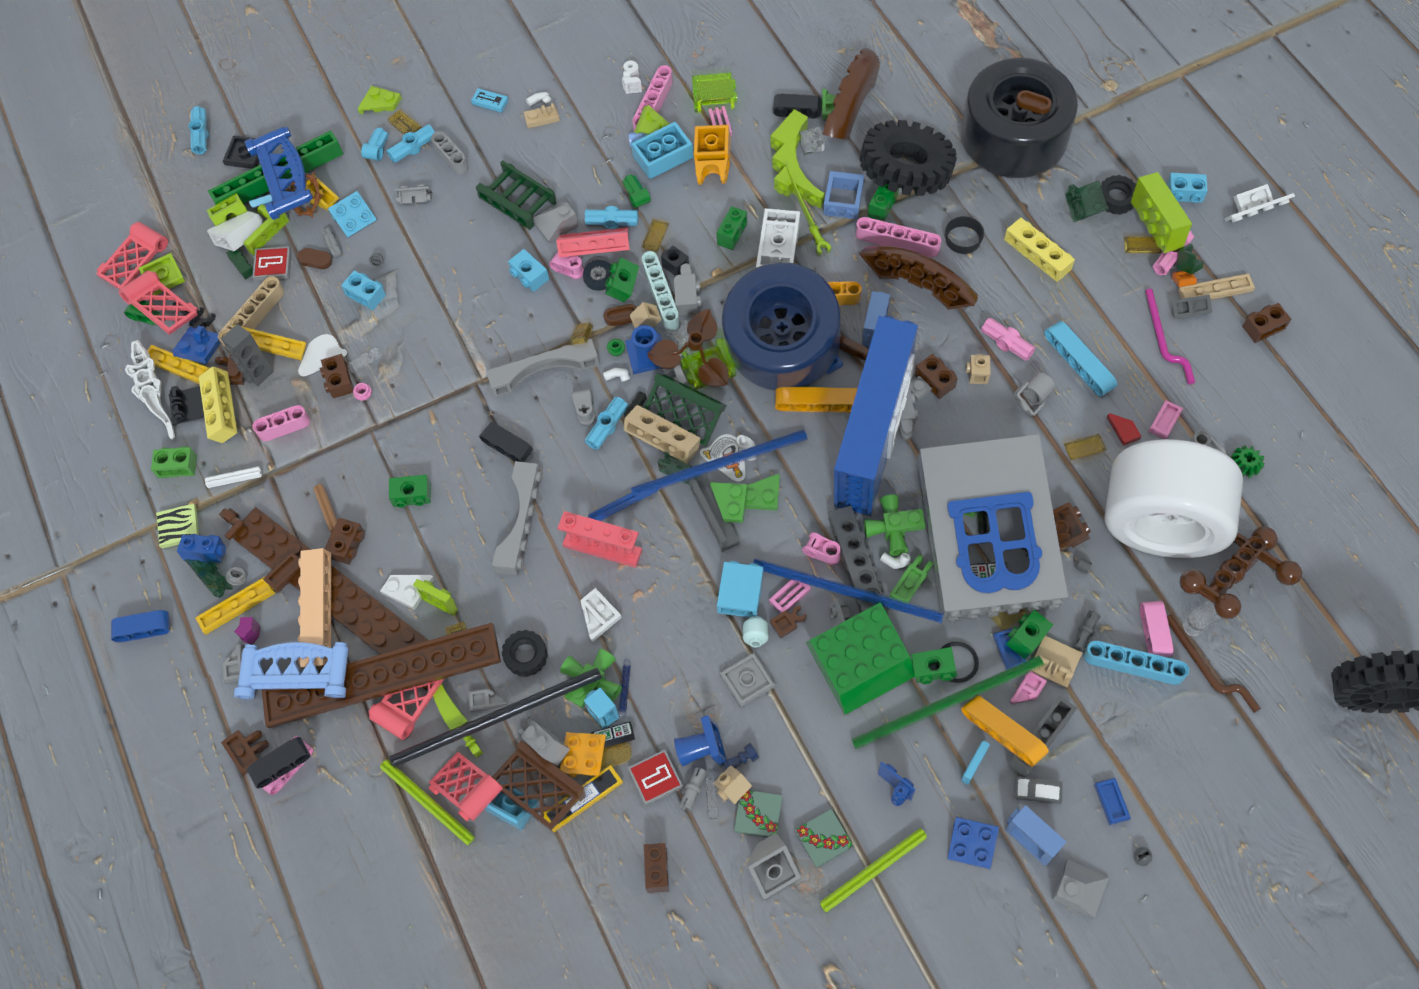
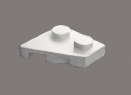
M390 575L380 592L415 610L421 598L413 587L416 579H419L423 582L427 580L432 583L434 577L432 575Z
M596 588L580 600L592 642L622 618L621 614Z

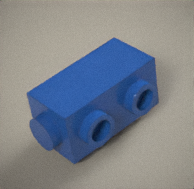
M182 535L177 553L183 561L221 563L222 557L226 553V546L221 538L216 535Z

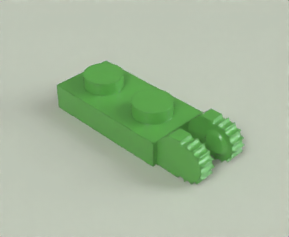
M919 554L890 593V598L893 597V600L895 598L898 601L900 599V602L902 600L905 603L907 601L908 604L926 579L933 566V562L929 561L923 571L918 569L917 567L923 560V556Z

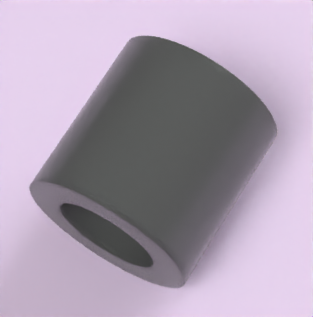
M1081 558L1076 569L1087 574L1092 563Z

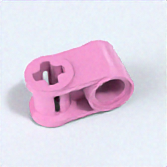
M557 252L549 263L554 271L567 275L572 279H579L583 276L584 268L581 266L582 260L578 256L559 257Z
M810 533V539L807 545L803 546L802 552L811 558L818 559L829 565L837 564L840 561L839 544L820 534ZM829 551H834V552H836V554H834V555H829V554H827V553H828Z

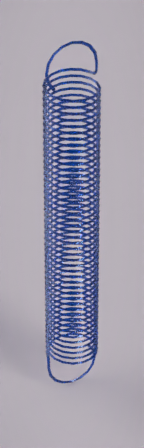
M628 665V671L626 666H624V673L622 670L623 678L621 682L619 712H621V696L623 694V710H625V715L626 686L630 680V665Z

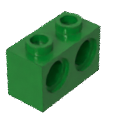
M733 206L730 207L717 231V245L734 250L748 224L747 211Z

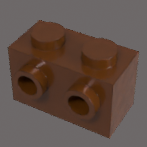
M338 518L324 549L331 553V560L350 565L351 560L356 557L359 543L364 539L365 531L360 523Z

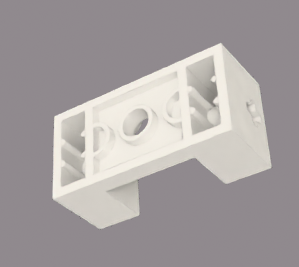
M765 208L756 268L775 262L794 263L796 243H798L800 230L799 211Z

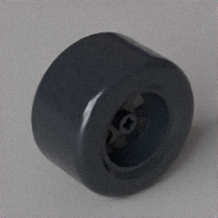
M1009 58L989 65L974 78L968 90L961 128L962 142L966 152L980 167L1002 177L1027 178L1051 169L1062 158L1069 143L1078 110L1076 91L1070 80L1060 70L1040 60ZM1027 90L1048 97L1052 102L1050 111L1046 114H1038L1019 107L1016 103L1018 93Z

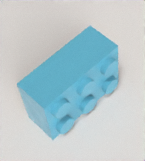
M676 122L631 143L633 157L649 179L694 158L693 144Z

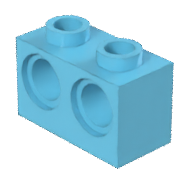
M1170 173L1166 185L1178 202H1203L1207 194V175Z
M355 270L341 285L346 296L371 310H374L386 296L383 285L380 282L373 281L366 274H360Z

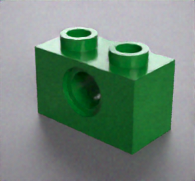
M888 183L883 187L879 186L869 203L868 217L885 221L898 198L899 188L895 193L888 190Z
M621 257L616 262H613L609 269L611 275L605 283L607 287L605 294L625 302L632 295L639 266Z
M417 475L389 478V500L393 507L403 508L406 505L423 506L431 503V482L428 476Z
M1033 610L1029 615L1025 613L1018 621L1021 625L1019 628L1015 626L1008 634L1010 639L1006 643L1008 647L1025 660L1033 653L1053 626L1050 621L1036 610Z
M952 647L911 654L917 683L930 684L933 680L949 681L953 677H957ZM932 664L940 665L939 669L935 671L930 670L929 667Z

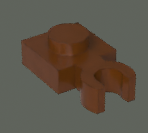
M796 606L791 614L785 610L770 620V625L780 639L797 629L796 622L801 623L807 619L806 614L803 616L796 614L801 611L800 606Z

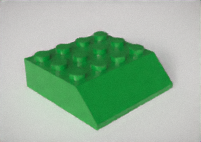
M881 602L806 642L844 715L915 677L910 655Z

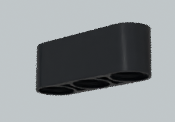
M777 94L774 96L772 112L778 117H788L793 110H796L808 118H819L821 115L822 99L816 95Z
M490 422L479 435L482 442L514 462H524L533 451L529 443L494 422Z
M296 737L252 763L247 768V772L257 789L263 788L307 761L311 755L302 738Z

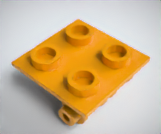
M566 732L564 744L570 750L562 759L560 770L568 774L569 777H576L577 774L600 776L606 735Z

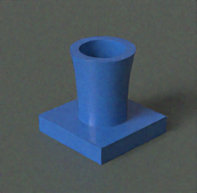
M642 325L635 328L631 339L625 341L633 375L661 368L651 362L647 355L655 344L662 340L661 334L657 333L651 326Z
M709 715L701 717L703 733L674 739L676 753L683 767L708 755H711V758L719 766H723V763L727 760L718 725Z

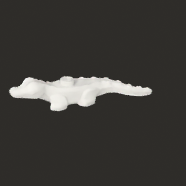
M139 340L132 341L131 358L135 365L127 364L125 368L126 373L134 380L135 385L131 391L147 405L157 418L163 421L170 439L173 440L175 432L171 418L161 403L162 382L157 379L154 372V360L150 358L148 351Z

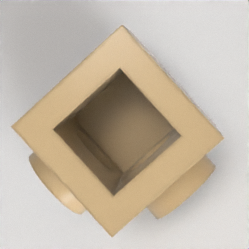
M645 302L630 314L634 328L642 325L654 328L662 320L657 306Z
M971 355L970 362H966L969 384H988L990 378V355Z
M731 765L713 783L718 788L716 793L725 802L729 799L734 804L752 787L748 780Z

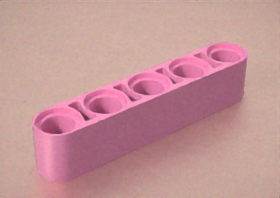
M663 65L657 69L633 118L634 131L645 106L649 105L659 113L673 83L672 70L669 66Z
M862 217L857 221L856 237L859 240L878 245L906 248L928 257H935L940 252L941 237L937 234L867 217Z

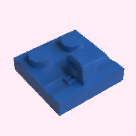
M197 326V328L189 327L172 350L173 356L207 364L221 344L218 339L219 333L206 331L203 326Z

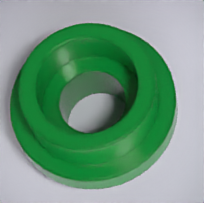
M612 339L607 344V351L612 356H620L625 350V344L620 339Z

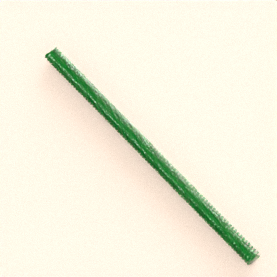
M1036 656L1034 659L1027 660V662L1025 661L1020 665L1018 664L1013 668L973 684V686L971 685L966 689L955 692L945 697V699L942 698L938 702L935 701L933 704H928L926 707L924 706L919 708V710L910 712L905 717L902 716L898 720L895 719L893 722H888L886 725L884 724L881 727L879 726V728L872 729V731L865 732V735L863 733L853 738V740L851 739L855 749L856 747L857 749L861 748V746L864 747L863 744L866 746L868 742L869 744L873 743V740L876 742L875 739L877 741L878 739L880 740V737L883 739L882 736L885 738L887 734L892 735L894 730L897 732L896 729L899 731V729L906 728V725L909 727L908 724L910 726L911 724L913 725V722L916 724L915 721L918 723V720L921 722L920 719L922 721L923 719L925 720V717L928 719L927 716L930 718L929 715H931L932 717L934 712L937 715V712L938 714L939 711L942 712L941 709L944 711L946 707L949 709L948 706L951 708L955 703L957 705L958 702L961 704L960 701L962 703L963 701L965 702V699L968 701L967 698L970 700L969 697L971 699L974 695L977 697L976 694L978 696L979 693L982 695L984 691L986 692V689L989 691L988 688L991 691L993 686L996 688L995 685L998 687L1002 682L1005 684L1004 681L1008 683L1007 680L1009 682L1010 680L1012 681V678L1015 680L1014 677L1017 679L1016 676L1019 678L1021 674L1024 676L1023 673L1025 675L1028 671L1031 673L1030 670L1033 671L1037 667L1040 668V665L1043 667L1042 664L1044 665L1040 656Z

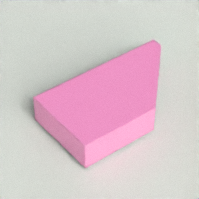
M1028 671L1010 703L1016 704L1036 700L1047 680L1032 671L1031 673Z

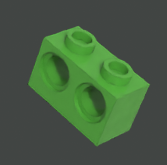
M186 446L153 450L151 471L158 478L195 476L197 455L191 447Z

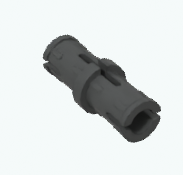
M1088 611L1083 624L1078 628V635L1072 644L1074 649L1081 652L1085 650L1086 644L1090 637H1093L1095 626L1101 617L1097 612Z

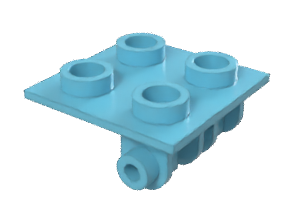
M358 191L328 208L333 220L339 224L347 237L377 220Z

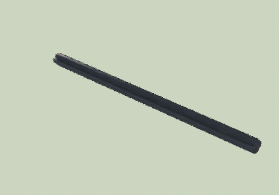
M594 668L393 754L389 757L390 763L394 767L600 680L602 678L600 670Z

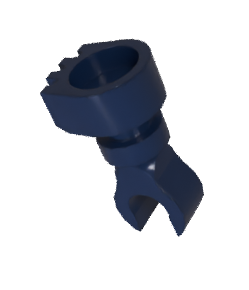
M749 743L744 746L745 751L743 753L740 751L737 753L738 756L726 760L723 766L727 769L731 765L736 769L741 763H747V759L750 758L754 762L759 759V756L752 744Z

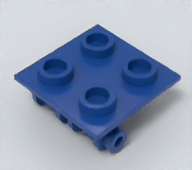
M881 762L878 775L894 787L891 798L892 803L895 806H900L906 799L911 801L916 790L914 784L905 777L901 778L892 765H885Z
M956 817L947 859L991 869L999 826Z

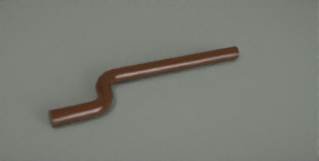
M1171 614L1168 615V625L1211 687L1221 694L1237 692L1244 698L1253 713L1261 709L1244 686L1240 684L1223 686L1218 682Z

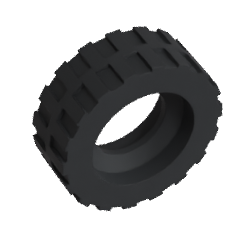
M1112 175L1109 178H1105L1098 191V204L1106 212L1121 215L1122 213H1128L1134 207L1131 200L1136 183L1131 178L1129 179L1121 175ZM1112 189H1118L1125 192L1127 196L1125 200H1115L1110 197L1109 192Z
M519 630L514 634L512 633L502 646L503 661L513 674L521 677L535 675L546 664V659L548 658L547 647L541 636L537 635L534 631ZM529 644L534 648L535 654L530 661L520 662L516 659L515 651L520 645Z

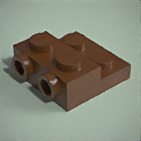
M1069 501L1053 510L1060 551L1070 546L1073 548L1090 539L1088 534L1091 531L1086 522L1081 523L1079 517L1082 515L1077 506L1072 507Z

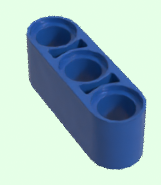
M164 610L123 616L111 620V640L114 642H127L165 635L170 632L169 612Z

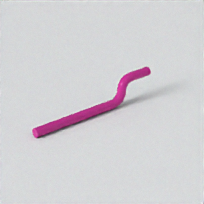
M1147 289L1145 293L1161 355L1166 361L1181 364L1184 368L1187 383L1193 384L1195 379L1189 361L1182 356H1173L1168 351L1153 290Z

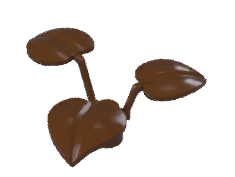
M710 309L699 312L688 322L687 333L689 334V339L679 351L674 341L666 339L656 343L647 354L648 358L655 365L671 369L680 364L681 358L679 354L687 347L693 351L699 350L704 364L698 370L700 381L711 387L726 386L728 384L729 373L724 362L715 357L706 362L703 352V340L709 341L717 334V324Z

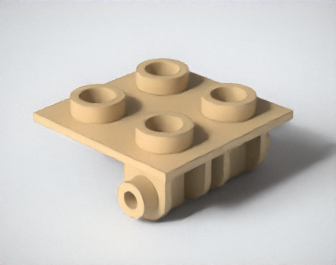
M1045 636L1035 657H1041L1044 665L1042 664L1043 667L1040 665V668L1033 669L1032 672L1067 688L1082 652Z

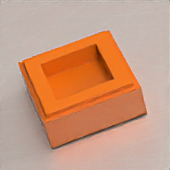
M1183 271L1172 273V279L1178 287L1195 285L1197 283V278L1193 274L1191 275Z

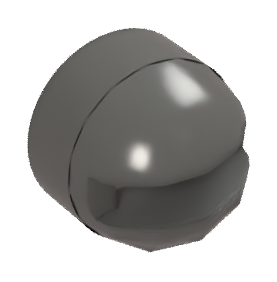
M374 253L369 257V263L372 267L378 268L383 265L384 257L380 253Z
M1145 847L1138 848L1133 855L1134 861L1140 866L1148 865L1152 861L1151 851ZM1141 854H1148V856L1142 859L1139 858V855Z

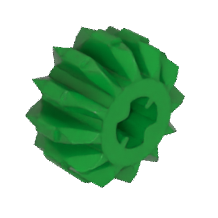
M1246 445L1241 448L1238 447L1230 456L1241 469L1243 477L1246 475L1250 478L1253 475H1258L1265 464L1263 463L1264 456L1259 455L1260 450L1255 451L1253 446L1249 449Z

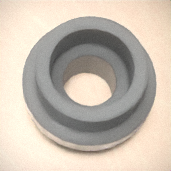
M233 567L226 573V581L231 585H241L246 580L244 570L239 567Z

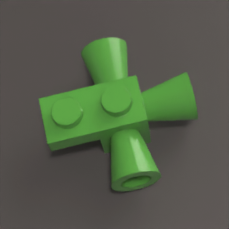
M897 495L883 496L880 498V503L885 512L883 513V519H863L865 537L869 538L884 533L885 541L890 540L889 554L899 556L909 551L904 540L905 532L925 530L923 510L915 509L898 512L899 497Z
M600 648L593 665L586 663L583 667L571 655L568 656L561 666V674L576 677L594 668H598L602 678L565 694V699L583 709L587 694L592 690L601 688L609 699L614 702L621 692L622 685L607 681L604 671L616 658Z

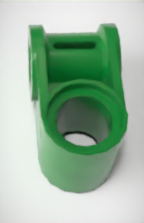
M142 300L139 304L150 305V302ZM132 304L128 305L124 311V314L131 320L156 325ZM152 310L153 315L162 316L159 311Z

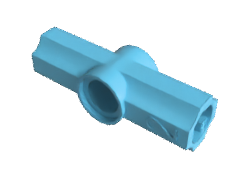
M196 106L191 110V121L188 127L191 131V151L200 155L207 151L209 133L207 131V112L205 108Z
M427 124L415 133L408 132L403 135L401 142L386 150L393 163L398 162L409 154H418L421 146L431 141V136L435 131Z
M608 206L605 210L586 209L585 225H604L607 229H616L618 226H637L638 210H619L615 206Z
M614 397L606 410L598 415L597 423L585 438V443L590 448L599 450L606 438L615 431L616 424L628 408V404L622 398Z

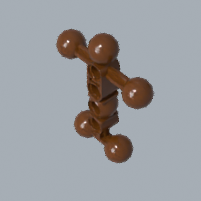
M1262 526L1255 529L1249 539L1237 532L1233 542L1240 548L1231 559L1221 563L1209 586L1206 584V578L1203 573L1195 569L1183 572L1179 583L1185 593H1199L1214 603L1215 612L1219 617L1233 619L1241 611V602L1235 595L1226 593L1228 589L1232 588L1233 584H1237L1244 579L1246 572L1258 560L1275 570L1276 579L1284 585H1295L1302 578L1303 572L1297 562L1290 560L1282 562L1267 552L1276 546L1278 537L1272 528Z

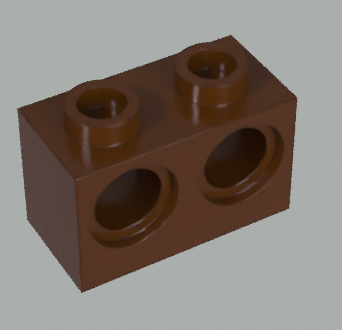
M1276 303L1272 306H1265L1257 313L1252 312L1247 315L1242 327L1253 342L1257 343L1285 330L1292 319L1282 306Z
M933 353L917 364L914 375L916 377L920 376L932 388L931 392L938 399H941L956 388L958 378L955 372L949 370L944 365V362Z
M338 354L322 359L320 372L322 377L326 379V382L323 383L326 392H330L333 399L353 393L354 388L343 355Z
M644 844L645 887L647 893L669 892L666 844Z

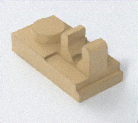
M551 103L549 107L542 105L541 108L524 111L528 129L560 121L554 103Z

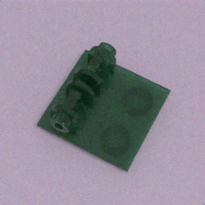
M1099 180L1080 188L1072 184L1068 187V192L1065 193L1073 222L1108 210Z
M185 559L186 563L215 597H222L225 589H233L226 581V577L217 570L218 567L214 563Z

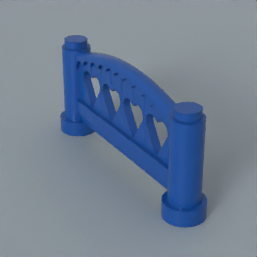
M287 126L278 128L256 139L250 138L245 140V145L251 156L258 155L273 200L265 204L272 220L280 218L281 214L304 205L313 199L311 191L309 189L306 190L304 166L298 151L289 140L292 134ZM278 145H282L283 153H272ZM283 157H287V166H276ZM287 170H291L292 178L280 179ZM295 182L296 191H284L290 183Z

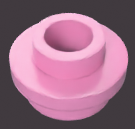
M358 383L353 390L354 397L360 401L367 400L372 394L371 387L365 383Z

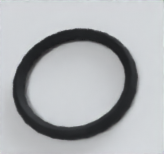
M962 642L945 644L940 649L951 646L966 648L973 655L975 662L974 669L968 676L960 679L953 678L949 681L962 683L973 678L979 666L978 656L974 649Z

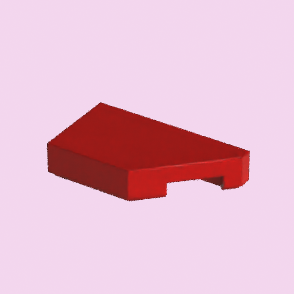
M1112 413L1107 415V419L1123 446L1141 439L1142 436L1132 420Z

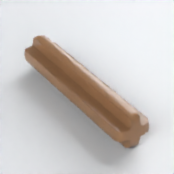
M318 484L313 487L328 529L332 533L337 519L324 486Z

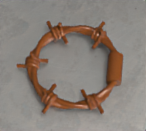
M315 172L312 175L305 174V177L311 182L310 186L314 184L316 194L313 197L315 199L313 207L308 209V206H306V211H303L300 206L294 208L293 210L299 216L307 215L314 218V212L317 213L314 209L318 206L321 196H324L319 193L317 178L314 176ZM293 182V183L291 184V188H290V189H286V191H289V192H294V191H296V190H295V186H294V185H295V182Z

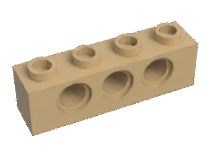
M636 405L625 417V432L686 464L699 451L700 437L647 409Z

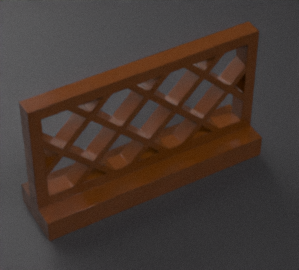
M521 740L516 746L517 750L496 771L492 778L497 781L502 775H509L510 783L500 784L503 788L501 792L552 831L576 802H581L585 798L584 788L551 762L542 758L534 749ZM517 758H520L524 761V768L512 769V764ZM537 771L539 773V780L528 781L527 772ZM524 773V782L513 783V774ZM552 783L555 792L543 793V784ZM539 785L540 793L528 795V786ZM525 786V795L515 796L513 794V788ZM568 795L572 798L567 804L558 805V796ZM555 796V806H543V798ZM540 798L539 808H530L528 806V800ZM556 810V817L550 823L544 819V812Z

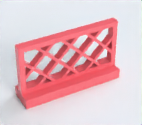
M628 227L561 234L556 239L559 257L629 250Z

